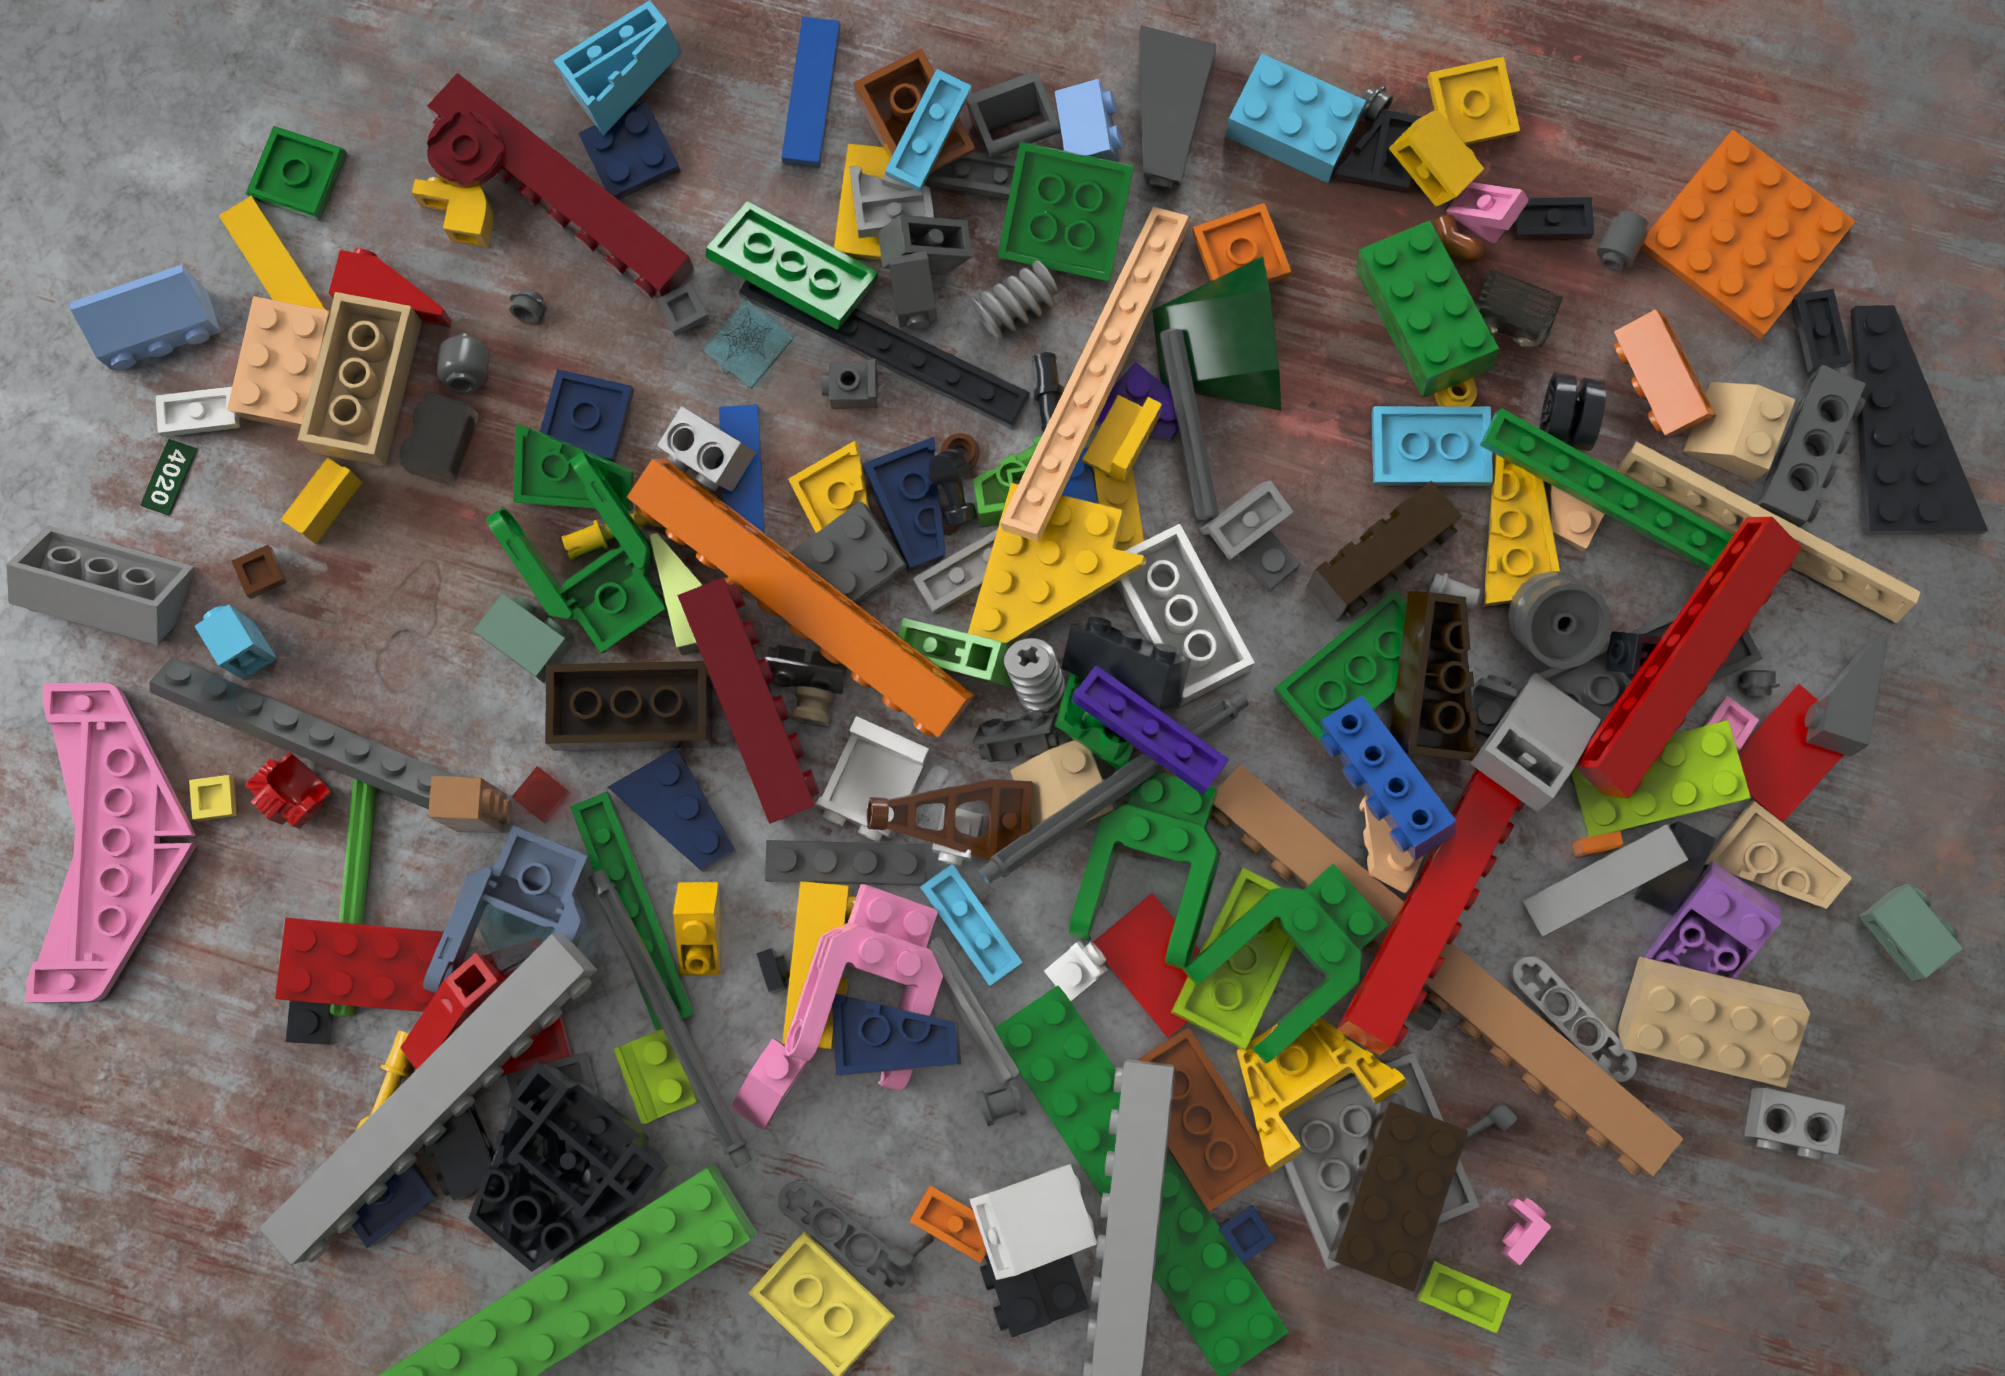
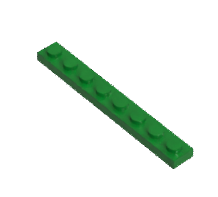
M1503 408L1496 411L1480 443V446L1707 571L1710 570L1733 537L1730 533Z

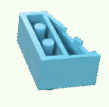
M649 0L553 61L571 94L604 136L681 54V51L668 22Z

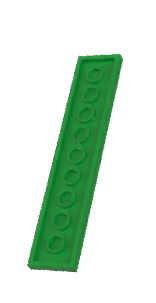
M1058 985L994 1029L1027 1085L1102 1198L1103 1192L1110 1193L1112 1177L1105 1176L1107 1151L1115 1152L1116 1135L1109 1134L1112 1109L1119 1110L1121 1093H1114L1115 1068L1067 995ZM1167 1149L1154 1279L1217 1375L1227 1376L1288 1334L1289 1331L1244 1263H1241L1218 1229L1220 1228L1211 1213L1207 1211L1184 1172Z

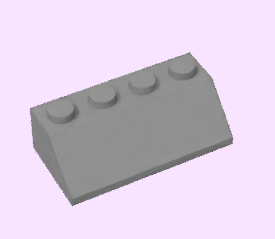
M48 525L6 564L9 604L154 645H158L176 625L194 575V566Z

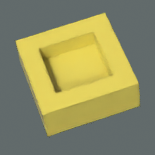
M224 775L189 780L192 820L204 821L237 816L233 776Z

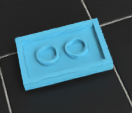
M1373 407L1371 411L1373 486H1424L1431 480L1436 486H1491L1493 483L1492 452L1480 446L1491 423V407Z

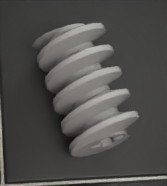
M1037 260L1032 264L1033 272L1023 268L1019 272L1020 280L1015 276L1008 277L1006 280L1007 288L1002 284H996L993 287L994 297L986 291L981 293V305L972 299L973 306L984 326L998 340L1002 339V325H1005L1011 332L1016 330L1014 318H1019L1024 324L1029 323L1027 310H1032L1039 317L1042 315L1041 302L1047 304L1051 309L1055 307L1053 295L1059 294L1058 288L1049 271L1040 261Z
M1036 638L1023 639L1014 643L1004 656V665L1021 705L1026 708L1028 713L1042 712V714H1049L1055 712V714H1058L1066 683L1052 647L1045 641Z

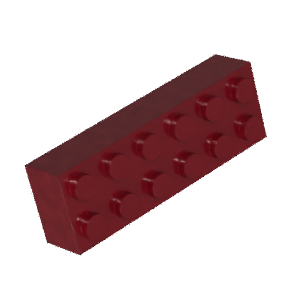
M722 577L677 595L769 824L815 806L814 796L820 794L819 787L812 770L803 771L799 758L804 757L805 754L797 733L789 735L784 720L789 719V712L782 695L773 696L769 683L774 681L775 678L767 658L759 660L753 645L760 643L752 621H743L739 608L745 606L737 583L729 584L727 579Z

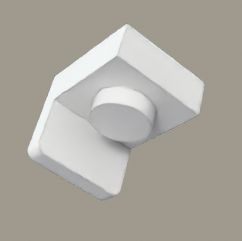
M943 808V812H942V816H941V819H940V823H939L938 830L943 829V825H944V808ZM957 808L955 827L961 833L978 837L983 814ZM935 843L932 845V852L939 854L938 861L960 867L962 861L972 862L973 855H971V850H967L964 853Z
M1082 939L1071 946L1066 953L1045 969L1044 972L1055 986L1059 985L1071 1002L1105 974L1108 969L1103 964L1106 958L1101 950L1093 942L1087 945Z

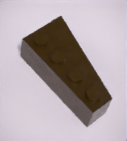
M1432 480L1398 505L1389 514L1391 516L1389 519L1385 520L1382 518L1369 527L1359 538L1360 542L1355 545L1351 541L1340 549L1338 554L1329 563L1325 561L1314 570L1306 586L1336 621L1345 614L1350 619L1356 616L1368 605V602L1365 600L1366 597L1375 590L1380 595L1383 594L1399 580L1395 574L1403 567L1407 566L1409 570L1414 569L1427 558L1428 554L1424 550L1434 542L1442 546L1458 532L1454 526L1462 515Z
M1408 591L1390 733L1405 753L1473 761L1480 751V747L1476 746L1475 728H1478L1477 711H1473L1471 687H1474L1473 671H1469L1467 652L1471 647L1466 597L1434 592Z

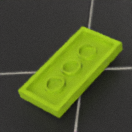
M1729 720L1673 734L1664 746V752L1661 757L1653 762L1642 778L1641 786L1636 792L1631 794L1629 799L1604 796L1575 767L1571 771L1589 837L1632 829L1751 799Z
M1242 867L1227 894L1200 953L1271 889L1282 887ZM1274 918L1199 985L1196 986L1187 977L1171 1013L1235 1047L1245 1050L1295 945L1279 928V924Z

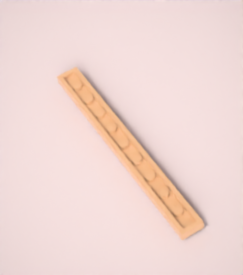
M1153 206L1000 522L1003 531L1037 542L1040 541L1190 226L1189 216Z

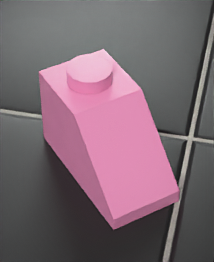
M772 1038L749 1072L730 1108L764 1131L810 1062L787 1056L785 1045Z

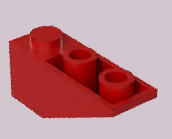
M478 953L472 955L442 982L401 1045V1050L416 1070L506 980L494 965Z

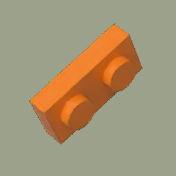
M929 1185L909 1222L981 1263L987 1251L973 1209Z

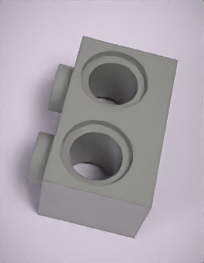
M682 406L657 445L669 453L667 459L685 473L689 467L699 472L695 479L714 491L720 485L733 492L756 454L751 448ZM694 437L692 446L686 450L688 441ZM724 455L722 464L715 468L718 458Z
M1752 1088L1744 1137L1758 1139L1756 1147L1782 1152L1783 1145L1798 1148L1797 1156L1823 1161L1824 1154L1838 1155L1846 1105L1768 1088ZM1772 1109L1781 1118V1125L1775 1132L1771 1131L1766 1123V1117ZM1813 1118L1821 1126V1135L1815 1141L1810 1138L1807 1132L1808 1123Z

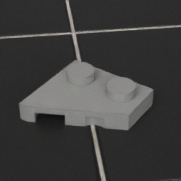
M849 167L859 238L879 236L878 231L899 215L934 217L930 187L923 186L919 192L885 174L881 179L862 173V168Z

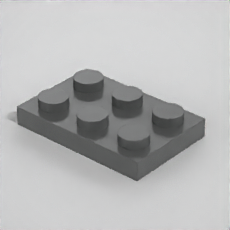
M859 501L790 552L854 603L861 601L908 566L871 511L862 501Z

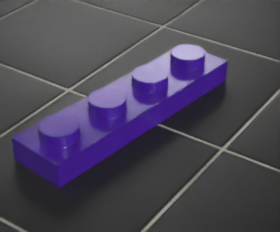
M1097 665L1071 698V701L1203 795L1229 761L1227 757Z

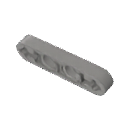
M1528 956L1520 958L1513 963L1509 973L1511 984L1558 1033L1615 1081L1625 1082L1633 1077L1636 1072L1637 1062L1632 1051L1623 1049L1620 1039L1544 961L1538 957ZM1522 966L1525 968L1535 966L1538 971L1534 976L1541 985H1546L1549 980L1553 983L1552 987L1542 992L1539 999L1534 996V993L1541 989L1533 982L1524 984L1521 981L1524 975L1521 970ZM1554 993H1561L1568 1000L1569 1008L1563 1016H1555L1548 1009V999ZM1584 1022L1591 1023L1597 1029V1040L1591 1046H1585L1577 1039V1029ZM1608 1040L1611 1046L1606 1047L1605 1050L1613 1057L1623 1056L1625 1060L1621 1066L1624 1072L1615 1071L1610 1073L1608 1070L1611 1066L1610 1060L1604 1054H1598L1597 1058H1595L1592 1053L1601 1049Z

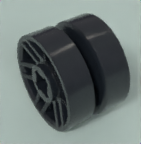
M1554 372L1546 390L1539 429L1563 442L1566 441L1568 436V444L1575 449L1591 451L1597 441L1606 403V382L1604 380L1584 377L1577 387L1575 375Z

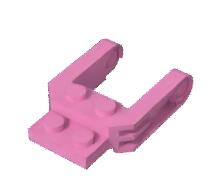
M861 884L848 923L820 936L785 1044L786 1055L806 1062L810 1061L814 1056L845 965L895 983L904 984L905 987L898 1009L930 1016L943 978L932 950L926 948L938 910ZM913 1069L881 1072V1081H878V1084L895 1091H902L907 1085Z

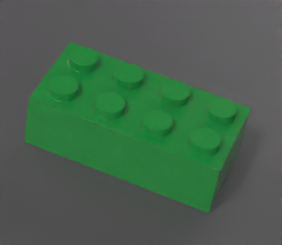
M1430 221L1359 249L1356 273L1422 398L1494 369L1499 347Z

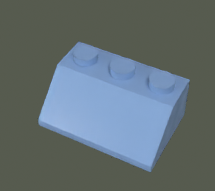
M183 265L69 303L70 309L96 358L110 370L130 368L136 364L137 360L149 356H165L171 353L173 348L187 343H203L211 335L220 332L208 291Z

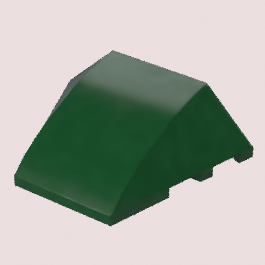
M1263 256L1152 310L1160 380L1165 386L1170 389L1160 333L1168 329L1180 328L1183 332L1195 394L1282 411L1280 372L1272 303Z

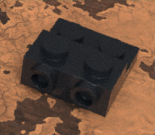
M988 1254L984 1256L987 1264L981 1266L980 1271L987 1291L994 1288L996 1290L1000 1305L993 1307L999 1328L1001 1331L1009 1329L1011 1337L1049 1325L1053 1321L1090 1308L1071 1254L1019 1275L999 1280L995 1278Z

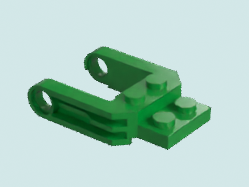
M582 451L566 463L573 467L586 488L583 491L621 546L618 549L605 553L569 578L562 587L517 520L505 507H501L488 516L486 522L548 615L578 620L599 652L605 653L666 611L667 606L647 578L650 574L653 557L652 545L598 466L585 451Z
M1156 772L1132 789L1128 804H1124L1102 816L1099 820L1072 913L1069 935L1087 941L1091 940L1092 937L1089 934L1092 930L1098 907H1103L1121 843L1126 847L1184 864L1191 863L1165 959V964L1184 969L1190 963L1222 854L1207 829L1218 789L1210 786L1203 795L1179 777Z
M1334 863L1329 865L1303 890L1271 889L1183 969L1196 986L1199 985L1275 918L1279 928L1314 968L1325 974L1326 978L1276 1023L1278 1026L1266 1038L1251 1047L1265 1064L1278 1056L1360 982V950L1388 926Z

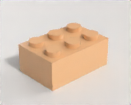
M253 296L227 410L242 419L300 430L330 311Z

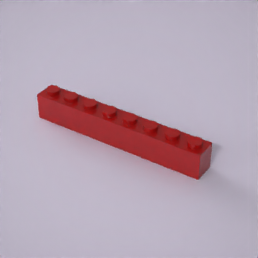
M1773 516L1745 518L1585 747L1575 768L1604 796L1629 799L1631 794L1638 790L1641 786L1642 778L1653 762L1661 757L1664 752V746L1673 733L1683 725L1686 715L1693 704L1706 692L1707 684L1713 675L1728 660L1729 652L1738 639L1748 631L1751 620L1760 607L1770 599L1771 591L1780 578L1792 567L1793 560L1800 551L1801 546Z
M1477 768L1474 769L1451 813L1457 821L1456 835L1431 850L1336 1029L1378 1055H1381L1391 1047L1397 1049L1405 1038L1409 1027L1404 1025L1406 1018L1410 1012L1415 1014L1422 1005L1427 994L1422 988L1427 978L1433 979L1440 970L1445 959L1440 956V953L1445 943L1451 945L1460 932L1462 924L1457 921L1463 909L1468 911L1476 901L1480 890L1475 888L1480 876L1485 878L1493 868L1497 857L1492 855L1497 843L1502 845L1506 841L1514 827V824L1509 822L1514 811L1520 812L1525 805L1524 802Z

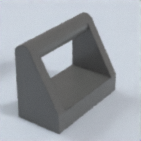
M1037 71L970 94L966 100L972 127L989 158L1019 148L1020 142L1033 143L1061 133L1060 124ZM1037 112H1041L1045 119L1043 123L992 141L988 131Z

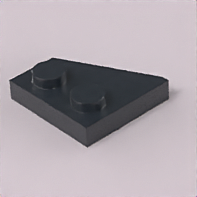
M1383 110L1373 123L1371 129L1355 145L1354 150L1344 163L1339 165L1334 180L1407 193L1411 176L1390 151L1389 147L1421 116Z

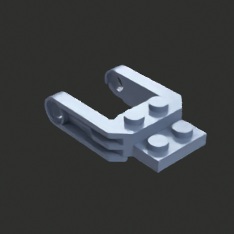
M512 826L497 863L468 874L427 970L423 988L436 993L442 982L461 966L487 902L493 907L542 927L555 928L554 934H565L578 947L587 926L588 918L579 896L575 892L591 856L520 827ZM540 1027L534 1034L538 1035L543 1028Z

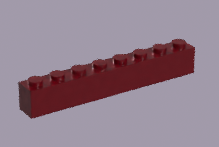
M456 73L427 105L435 119L432 122L433 126L439 120L454 112H460V114L470 113L469 111L479 112L491 119L503 136L505 145L503 165L495 176L505 184L511 181L520 189L517 192L530 205L535 207L539 203L547 209L546 215L559 228L564 230L568 226L576 232V240L592 253L595 249L606 256L604 259L605 263L613 271L621 276L624 272L635 279L634 286L649 299L654 295L659 298L677 289L694 270L689 255L460 74Z

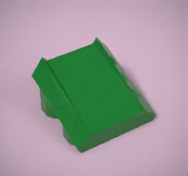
M1070 673L1063 692L1055 726L1119 770L1128 763L1134 745L1071 701L1074 692L1085 679Z

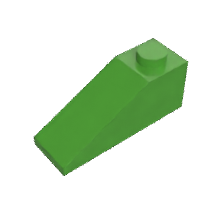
M903 618L898 636L943 671L1010 689L1014 688L1004 665V656L1011 647L1010 645Z

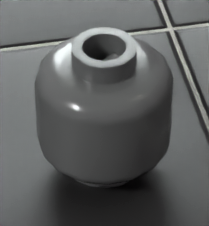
M457 334L442 342L438 350L437 376L450 391L458 394H469L486 383L488 379L489 350L484 343L469 334Z

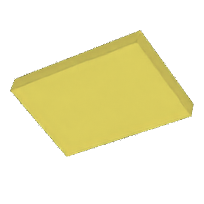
M806 1231L802 1233L749 1292L767 1312L834 1376H842L896 1316Z

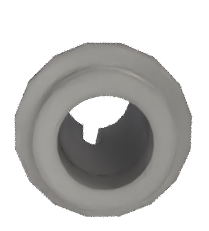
M1443 572L1442 575L1437 573L1433 575L1427 592L1466 597L1467 611L1472 612L1477 603L1480 589L1448 578V573Z

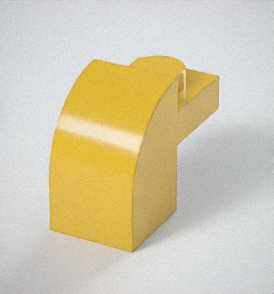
M430 177L428 181L415 179L412 194L419 205L423 208L446 211L443 230L451 242L489 248L494 226V212L481 186L471 188L455 187L437 177Z

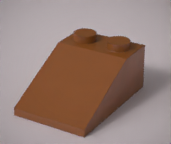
M922 48L854 82L855 98L890 159L935 73ZM959 117L930 173L975 151V147Z

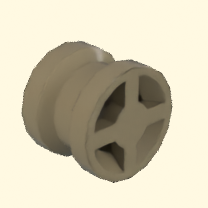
M796 687L795 696L798 702L797 707L791 712V720L814 726H829L831 718L828 715L829 705L834 703L835 694L813 687Z

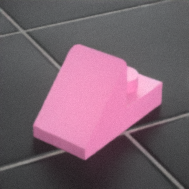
M1471 182L1453 200L1446 212L1448 215H1453L1456 221L1487 241L1496 243L1504 231L1509 230L1517 220L1519 214L1528 203L1529 198L1520 189Z

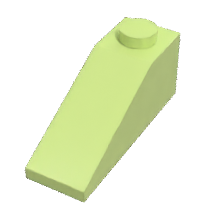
M658 533L652 534L650 539L676 648L681 655L700 651L677 595L702 586V584Z

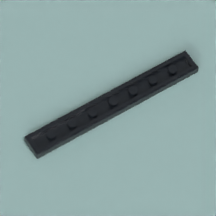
M745 280L739 291L741 298L866 359H875L877 364L1012 430L1030 398V392L857 308L854 309L837 330Z

